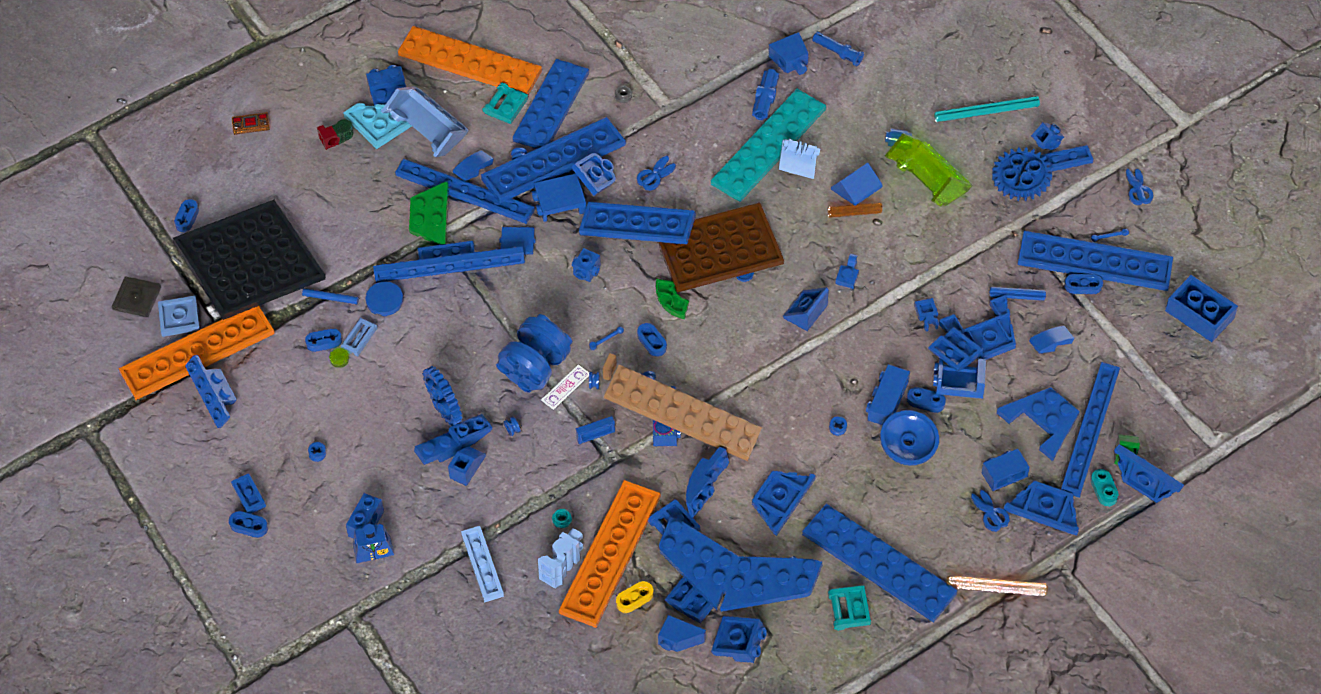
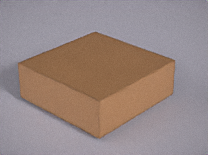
M609 353L603 366V379L609 381L617 367V358L614 354Z

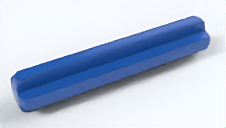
M991 287L989 291V296L996 298L1006 295L1007 298L1042 301L1046 299V291Z

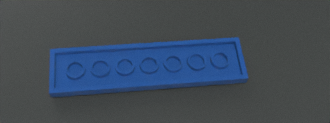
M606 117L481 174V180L500 204L533 189L536 182L554 179L573 170L571 167L576 162L592 153L602 157L625 146L626 140Z
M1024 231L1018 260V265L1067 274H1095L1100 276L1102 280L1164 291L1169 289L1173 263L1172 256Z
M825 504L802 531L803 536L933 623L957 595L958 590L828 504Z

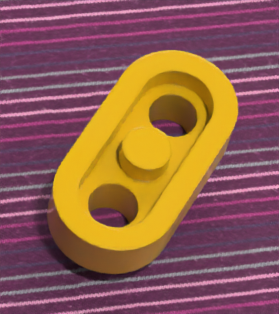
M641 581L622 591L616 597L617 609L623 613H629L646 604L653 598V586L646 581ZM642 592H645V593H646L645 596H642V595H640V594H641ZM628 602L629 605L625 606L623 603Z

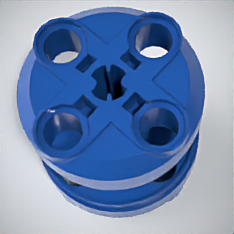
M538 314L537 317H528L523 321L517 331L519 342L512 341L504 346L498 354V362L496 364L500 372L518 385L520 389L528 393L545 387L552 375L549 365H559L564 361L571 351L570 345L573 342L571 337L551 322L548 317Z

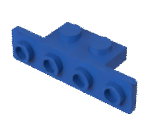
M194 355L185 367L217 428H222L230 419V415L224 405H232L237 399L222 370H206L199 356Z

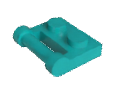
M500 83L497 87V92L490 102L485 104L482 110L491 117L512 124L527 102L528 94L510 88L505 83ZM503 94L507 95L498 110L494 109Z
M864 585L836 588L828 591V597L832 602L835 621L833 625L835 630L840 631L850 627L871 625ZM840 597H845L848 612L847 619L842 618Z

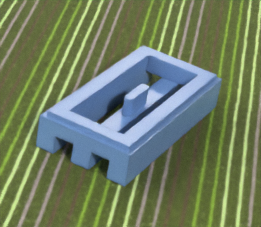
M360 318L342 343L341 350H348V353H354L358 357L377 330V325ZM363 324H364V325H365L364 328H363V329L361 330V332H359V334L356 336V334L358 333V331L360 330V328H361V327L363 326ZM356 336L355 341L352 343L351 346H349V344L351 343V341H352V340L354 339V337Z

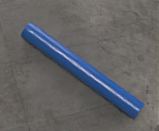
M305 288L302 291V296L356 305L359 302V297Z

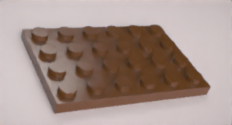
M760 202L695 219L687 244L657 242L677 293L784 264V258Z

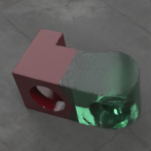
M342 119L337 124L327 128L324 125L317 127L318 137L326 150L350 140L354 134L352 123L347 119Z

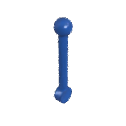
M1123 229L1119 232L1104 235H1092L1091 240L1096 242L1102 238L1118 235L1126 236L1129 234L1128 229Z
M618 327L616 331L597 342H591L589 348L595 350L604 341L618 333L622 334L624 332L623 327Z

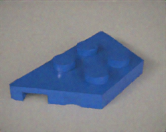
M1120 444L1115 448V454H1119L1120 457L1118 466L1121 470L1123 482L1157 503L1163 498H1168L1174 492H1180L1184 487V484Z
M772 471L752 499V505L774 535H778L815 481L816 475L801 476L795 472L783 473L782 471Z
M1034 481L1026 490L1021 491L1010 503L1007 502L1004 506L1006 512L1075 536L1078 535L1079 528L1076 522V510L1073 505L1072 493Z

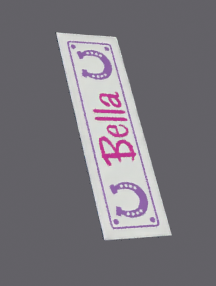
M577 365L541 401L554 410L589 377V372L580 365Z

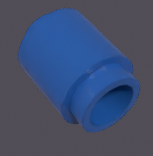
M891 128L890 132H886L885 142H888L890 147L910 148L912 133H908L906 130Z

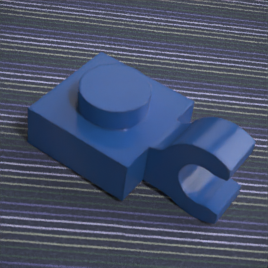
M850 254L847 266H840L835 284L854 289L859 275V270L855 269L857 255Z

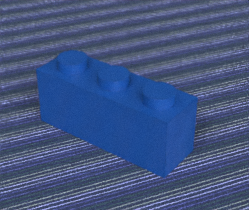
M889 364L885 371L882 370L879 377L880 385L875 386L872 394L874 399L872 402H868L866 408L868 421L883 425L888 417L897 412L909 383L910 371Z

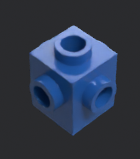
M1044 122L1031 135L1035 139L1036 144L1043 150L1056 149L1064 138L1060 133L1061 129L1056 124Z
M583 248L579 256L573 259V275L580 280L591 282L593 277H596L600 271V255Z

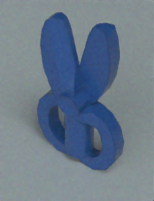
M664 156L656 162L653 171L649 169L641 171L637 175V183L643 186L645 190H655L660 185V178L671 174L675 170L676 164L673 163L664 167L669 161V157ZM648 175L645 179L641 181V178L643 176ZM656 179V182H655L654 184L649 185L651 182H653V181Z
M1126 169V178L1133 186L1129 191L1130 201L1135 205L1151 203L1154 195L1149 187L1143 186L1144 179L1141 171L1136 169L1134 177L1132 172ZM1144 191L1149 194V198L1146 199ZM1133 193L1137 194L1138 200L1133 197Z
M980 491L982 500L975 494H971L973 503L981 511L985 512L983 523L988 530L997 532L1001 528L1008 526L1010 521L1008 513L1004 509L994 508L990 496L985 491ZM997 513H1000L1004 516V522L1000 519ZM990 518L996 526L990 525L987 519Z

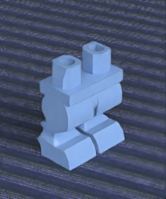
M572 528L568 535L562 532L559 539L552 545L553 559L547 555L538 559L540 580L555 589L563 585V580L567 576L566 572L572 569L573 563L577 564L580 561V551L583 549V544L580 542L583 538L581 532Z

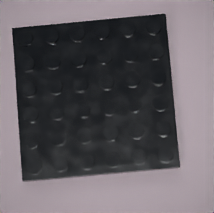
M275 200L173 237L174 245L223 320L326 279L325 273Z

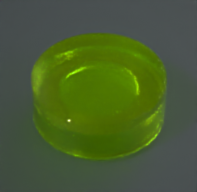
M336 348L329 355L330 363L334 367L341 368L349 362L348 352L343 348Z

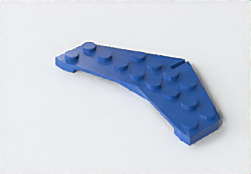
M670 517L659 543L660 553L716 610L723 594H725L720 607L721 612L808 597L813 592L823 566L822 561L815 559L737 556L686 523Z

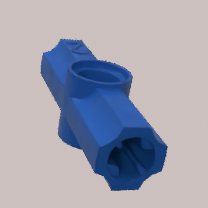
M773 69L764 71L761 84L758 85L752 116L758 120L768 117L771 104H774L779 73Z

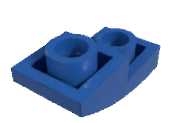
M482 150L478 151L459 163L453 169V173L464 181L479 176L480 169L493 165L494 158Z
M1059 326L1033 336L1029 342L1040 354L1054 352L1059 345L1072 344L1074 337L1065 326Z

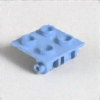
M790 138L782 140L779 170L814 179L816 158L820 153V148L812 145L807 146V143L801 145V141H793Z

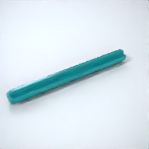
M1038 96L936 111L934 118L936 122L1038 107L1040 106V99Z

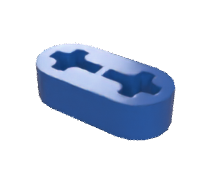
M188 199L181 204L174 220L176 229L179 232H188L192 228L199 213L195 200Z
M337 329L322 330L309 333L305 338L307 349L312 352L339 347L342 343V336Z

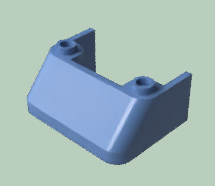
M414 86L397 88L381 110L383 114L391 113V117L398 122L407 121L431 141L435 157L445 156L468 133V129L426 93Z

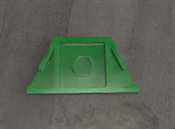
M443 182L410 198V234L423 237L424 240L429 242L434 241L440 245L446 244L448 182Z

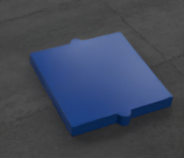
M502 227V235L499 239L501 249L523 246L524 255H533V248L536 243L534 239L535 228Z

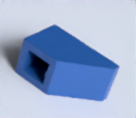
M469 446L457 451L448 465L450 479L467 486L486 457V454Z

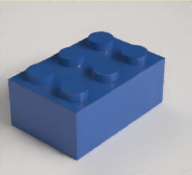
M1190 275L1168 298L1165 311L1210 342H1213L1234 320L1238 305Z

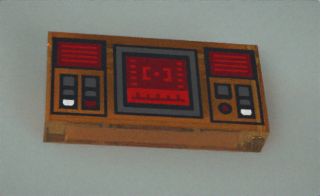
M268 112L232 117L234 135L270 130Z

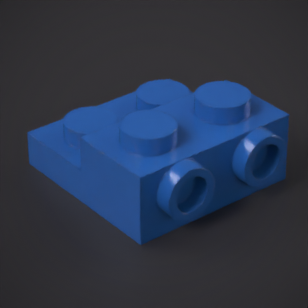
M390 65L387 69H372L369 73H366L374 106L376 104L386 105L397 88L406 87L401 66Z
M723 616L711 652L714 656L733 657L737 662L754 663L755 658L761 654L760 642L761 639L764 640L766 638L767 630L760 619Z

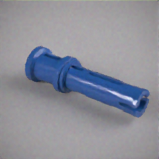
M819 31L814 34L813 42L837 53L841 59L849 60L854 66H858L862 62L864 52H858L852 49L850 45H843Z

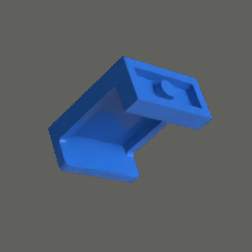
M576 174L534 183L535 191H532L533 201L538 203L536 205L537 214L542 216L543 222L547 221V215L578 208L579 215L585 213L586 200Z
M939 358V363L935 362L933 386H937L936 394L983 399L986 359H978L977 368L965 367L957 372L950 365H944L943 360Z

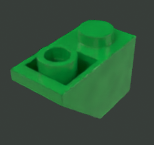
M1118 434L1116 447L1120 444L1137 455L1140 446L1139 437ZM1115 454L1114 464L1118 465L1120 457L1119 454Z

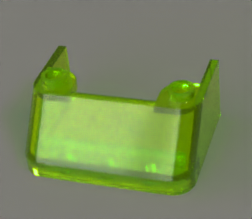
M903 133L885 155L886 158L896 161V166L901 171L905 172L907 170L932 191L933 198L931 200L940 207L942 205H949L967 193L973 186L930 144Z

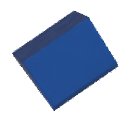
M866 163L833 185L831 190L856 206L881 189L883 185L869 163Z
M828 288L803 290L783 315V318L808 331L828 306Z

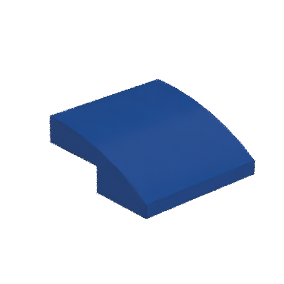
M954 327L944 337L941 335L928 347L931 352L957 372L967 367L983 353L981 347Z
M682 577L665 599L673 608L700 624L713 609V606L684 577Z

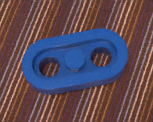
M1071 274L1067 276L1064 287L1067 292L1072 294H1097L1102 290L1103 280L1095 274Z
M650 323L641 324L637 329V337L652 356L664 355L667 350L666 340L654 325Z
M914 387L907 394V402L914 408L934 413L941 412L945 408L946 399L944 395L936 394L935 391Z
M242 511L234 512L229 517V525L234 532L260 538L268 531L267 522L263 517Z

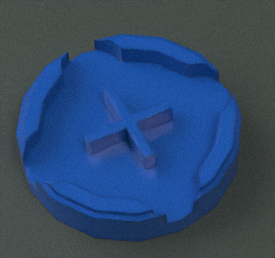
M380 282L369 288L365 300L368 309L373 314L389 316L400 310L404 298L402 290L396 284Z

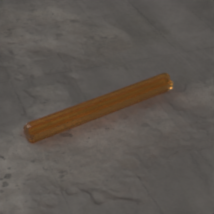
M947 576L946 580L948 585L957 589L1046 596L1048 591L1047 584L959 576Z

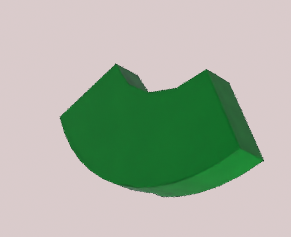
M656 279V296L661 306L671 315L685 319L689 300L677 294L673 281Z

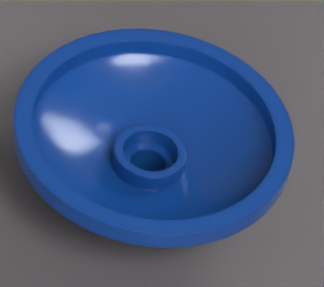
M905 410L896 412L886 419L881 428L880 442L883 450L892 460L903 465H919L927 462L936 453L939 445V433L935 424L927 416L916 411Z

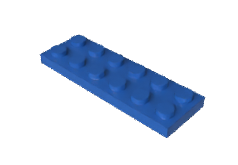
M556 59L513 135V142L535 149L551 143L588 77L589 69Z
M588 202L579 233L584 236L687 244L696 214L694 210Z

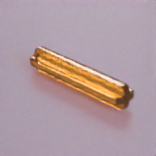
M878 202L857 204L856 206L828 207L827 213L829 218L882 213V204Z

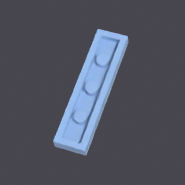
M477 526L461 531L484 603L504 597L481 527Z

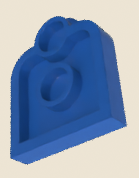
M595 153L586 156L571 167L593 196L610 187L616 180L612 162L608 159H602Z

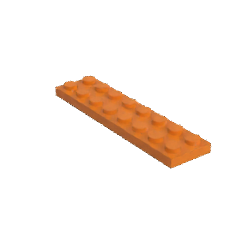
M412 26L398 50V56L498 87L500 83H505L510 88L528 95L542 72V66L416 26Z
M257 306L213 323L118 369L134 399L138 400L188 376L189 373L185 365L194 355L199 356L205 368L275 333L261 308Z
M626 480L623 481L559 609V614L597 628L648 524V519L653 514L660 500L661 493Z

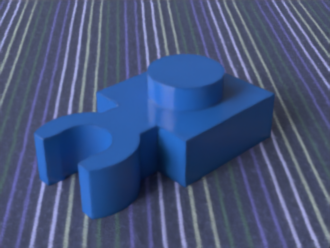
M933 298L914 302L919 321L925 320V331H929V324H933L935 329H938V311Z

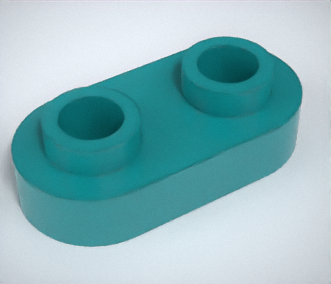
M1105 469L1095 470L1091 476V484L1098 501L1104 506L1115 505L1119 493L1111 474Z

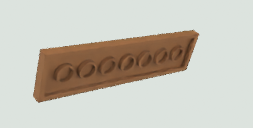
M618 365L604 395V398L716 448H724L728 453L748 461L762 429L758 425L621 365Z

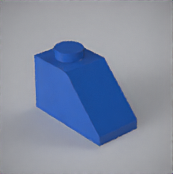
M669 615L658 634V645L665 650H673L675 652L702 644L706 640L705 629Z

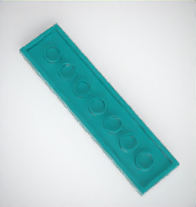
M796 89L711 179V185L741 202L780 160L782 140L790 138L793 141H798L826 110V105Z

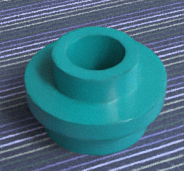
M558 509L552 516V522L558 528H566L572 522V515L566 509Z

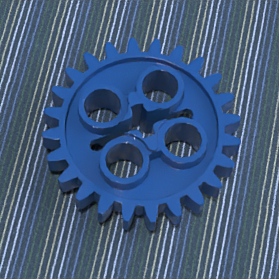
M1018 147L1017 152L1010 149V154L1004 152V158L999 156L998 162H994L992 180H994V186H998V192L1003 191V196L1010 194V199L1016 196L1017 201L1021 197L1027 201V197L1030 196L1031 199H1034V194L1041 196V191L1046 192V188L1050 187L1052 168H1050V162H1047L1046 156L1041 158V152L1035 154V149L1028 152L1027 147H1025L1024 151H1021L1020 147Z
M435 366L423 370L424 384L438 413H441L442 418L451 426L462 422L461 408L458 400L454 397L455 394L449 382L444 379L443 374H440L439 369H436Z

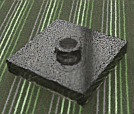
M125 276L112 304V309L149 317L161 289L160 283Z

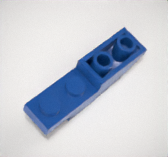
M480 414L449 427L448 433L415 446L414 452L424 465L437 459L441 463L455 456L457 451L478 442L493 427L484 415Z
M719 447L709 460L702 458L692 472L686 491V504L690 517H694L702 509L706 501L712 497L715 491L713 482L717 480L718 476L729 464L726 449Z

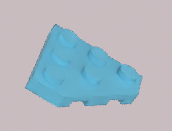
M357 103L343 112L344 117L376 149L412 127L407 121L398 122L391 117V113L383 114L381 110L385 105L365 106L363 103Z

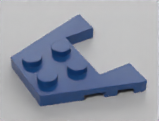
M1006 295L990 300V307L997 317L963 329L955 314L939 320V326L947 333L954 327L983 349V353L977 359L987 360L1013 350L1016 347Z
M1051 387L997 409V414L1008 424L1013 422L1022 413H1025L1045 430L1051 437L1040 446L1039 450L1051 461L1055 459L1057 452L1063 445L1080 412Z

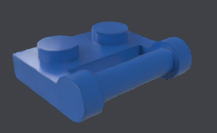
M676 499L651 515L648 519V523L654 526L662 536L666 527L660 520L665 518L668 522L670 517L681 520L695 530L700 531V525L690 517L689 513Z

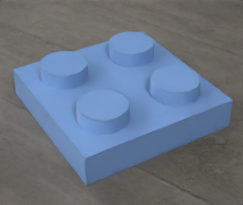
M196 296L158 302L162 337L200 330Z

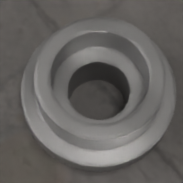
M620 86L615 91V99L621 103L629 102L632 99V91L627 86Z

